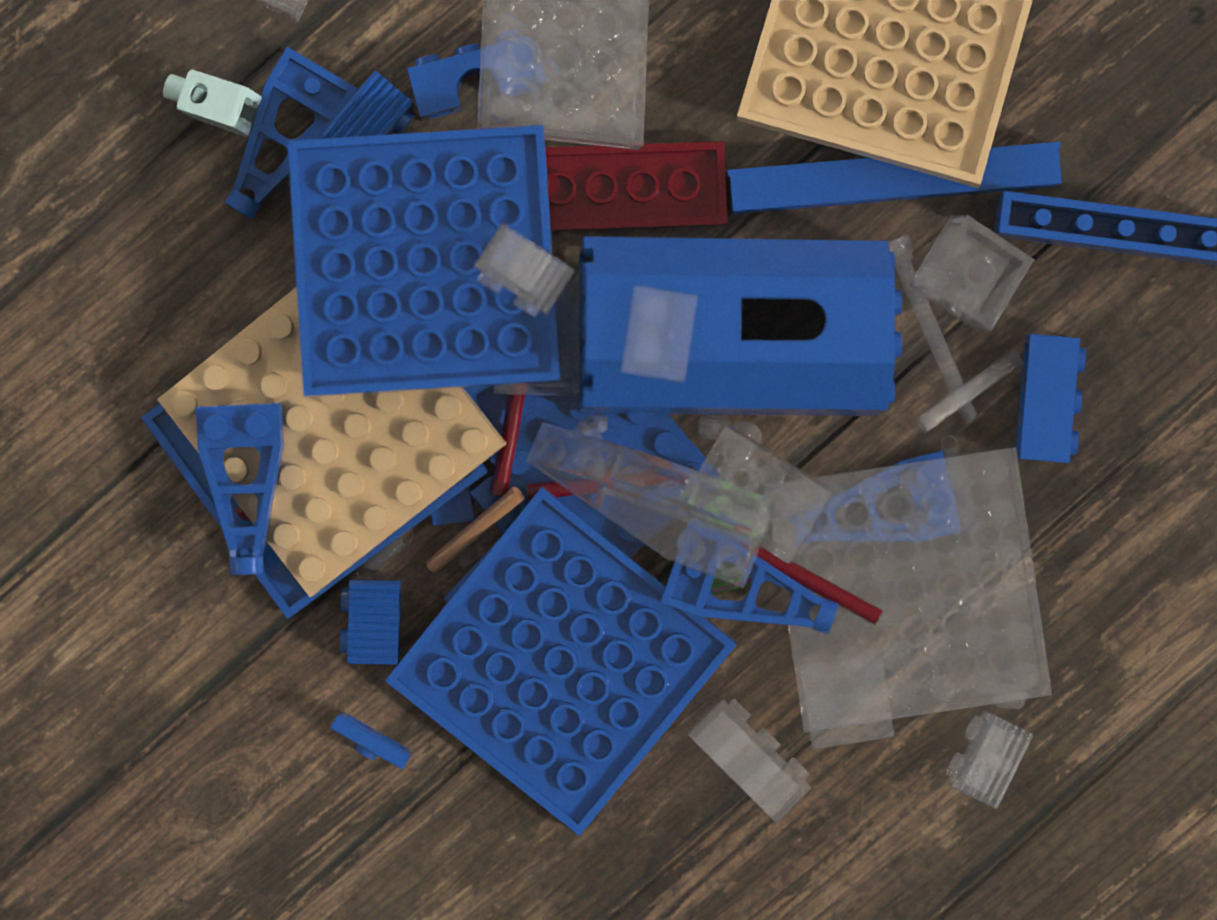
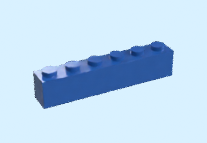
M1003 191L998 195L993 236L1217 265V218Z

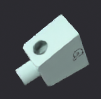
M190 69L186 78L170 74L163 88V97L176 101L177 109L186 115L249 138L256 112L262 96L248 87Z

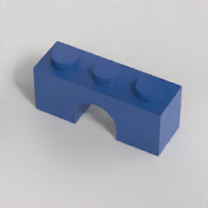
M519 33L506 34L495 38L496 45L480 49L478 43L469 44L455 49L456 55L439 59L438 54H433L414 60L416 66L407 68L421 120L426 121L462 111L458 95L459 87L466 77L475 73H483L492 77L499 87L502 100L542 90L528 36L520 38Z

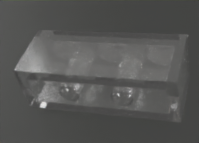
M721 697L687 731V734L740 788L778 823L812 788L805 780L810 773L794 757L787 762L776 751L781 744L764 727L757 732L747 722L752 715L735 698L728 703Z

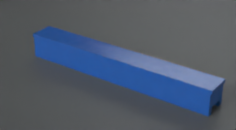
M1050 142L991 147L979 189L872 158L727 170L726 180H729L731 215L1057 187V184H1062L1059 156L1061 143Z

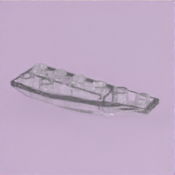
M543 422L526 459L529 464L665 559L741 588L745 586L775 512L771 498L662 458Z

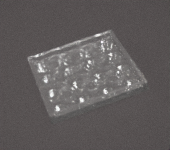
M483 0L477 129L544 125L545 140L634 150L641 149L644 146L649 0Z

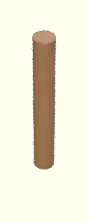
M515 486L512 487L425 562L427 568L434 574L438 573L524 500L521 490Z

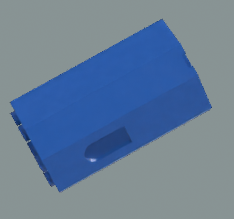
M583 237L579 246L578 413L877 416L887 411L889 403H894L895 380L893 378L895 357H900L902 352L901 332L895 331V315H900L902 309L901 289H895L894 252H890L888 241ZM741 298L807 299L814 301L824 312V330L820 336L810 341L741 340Z

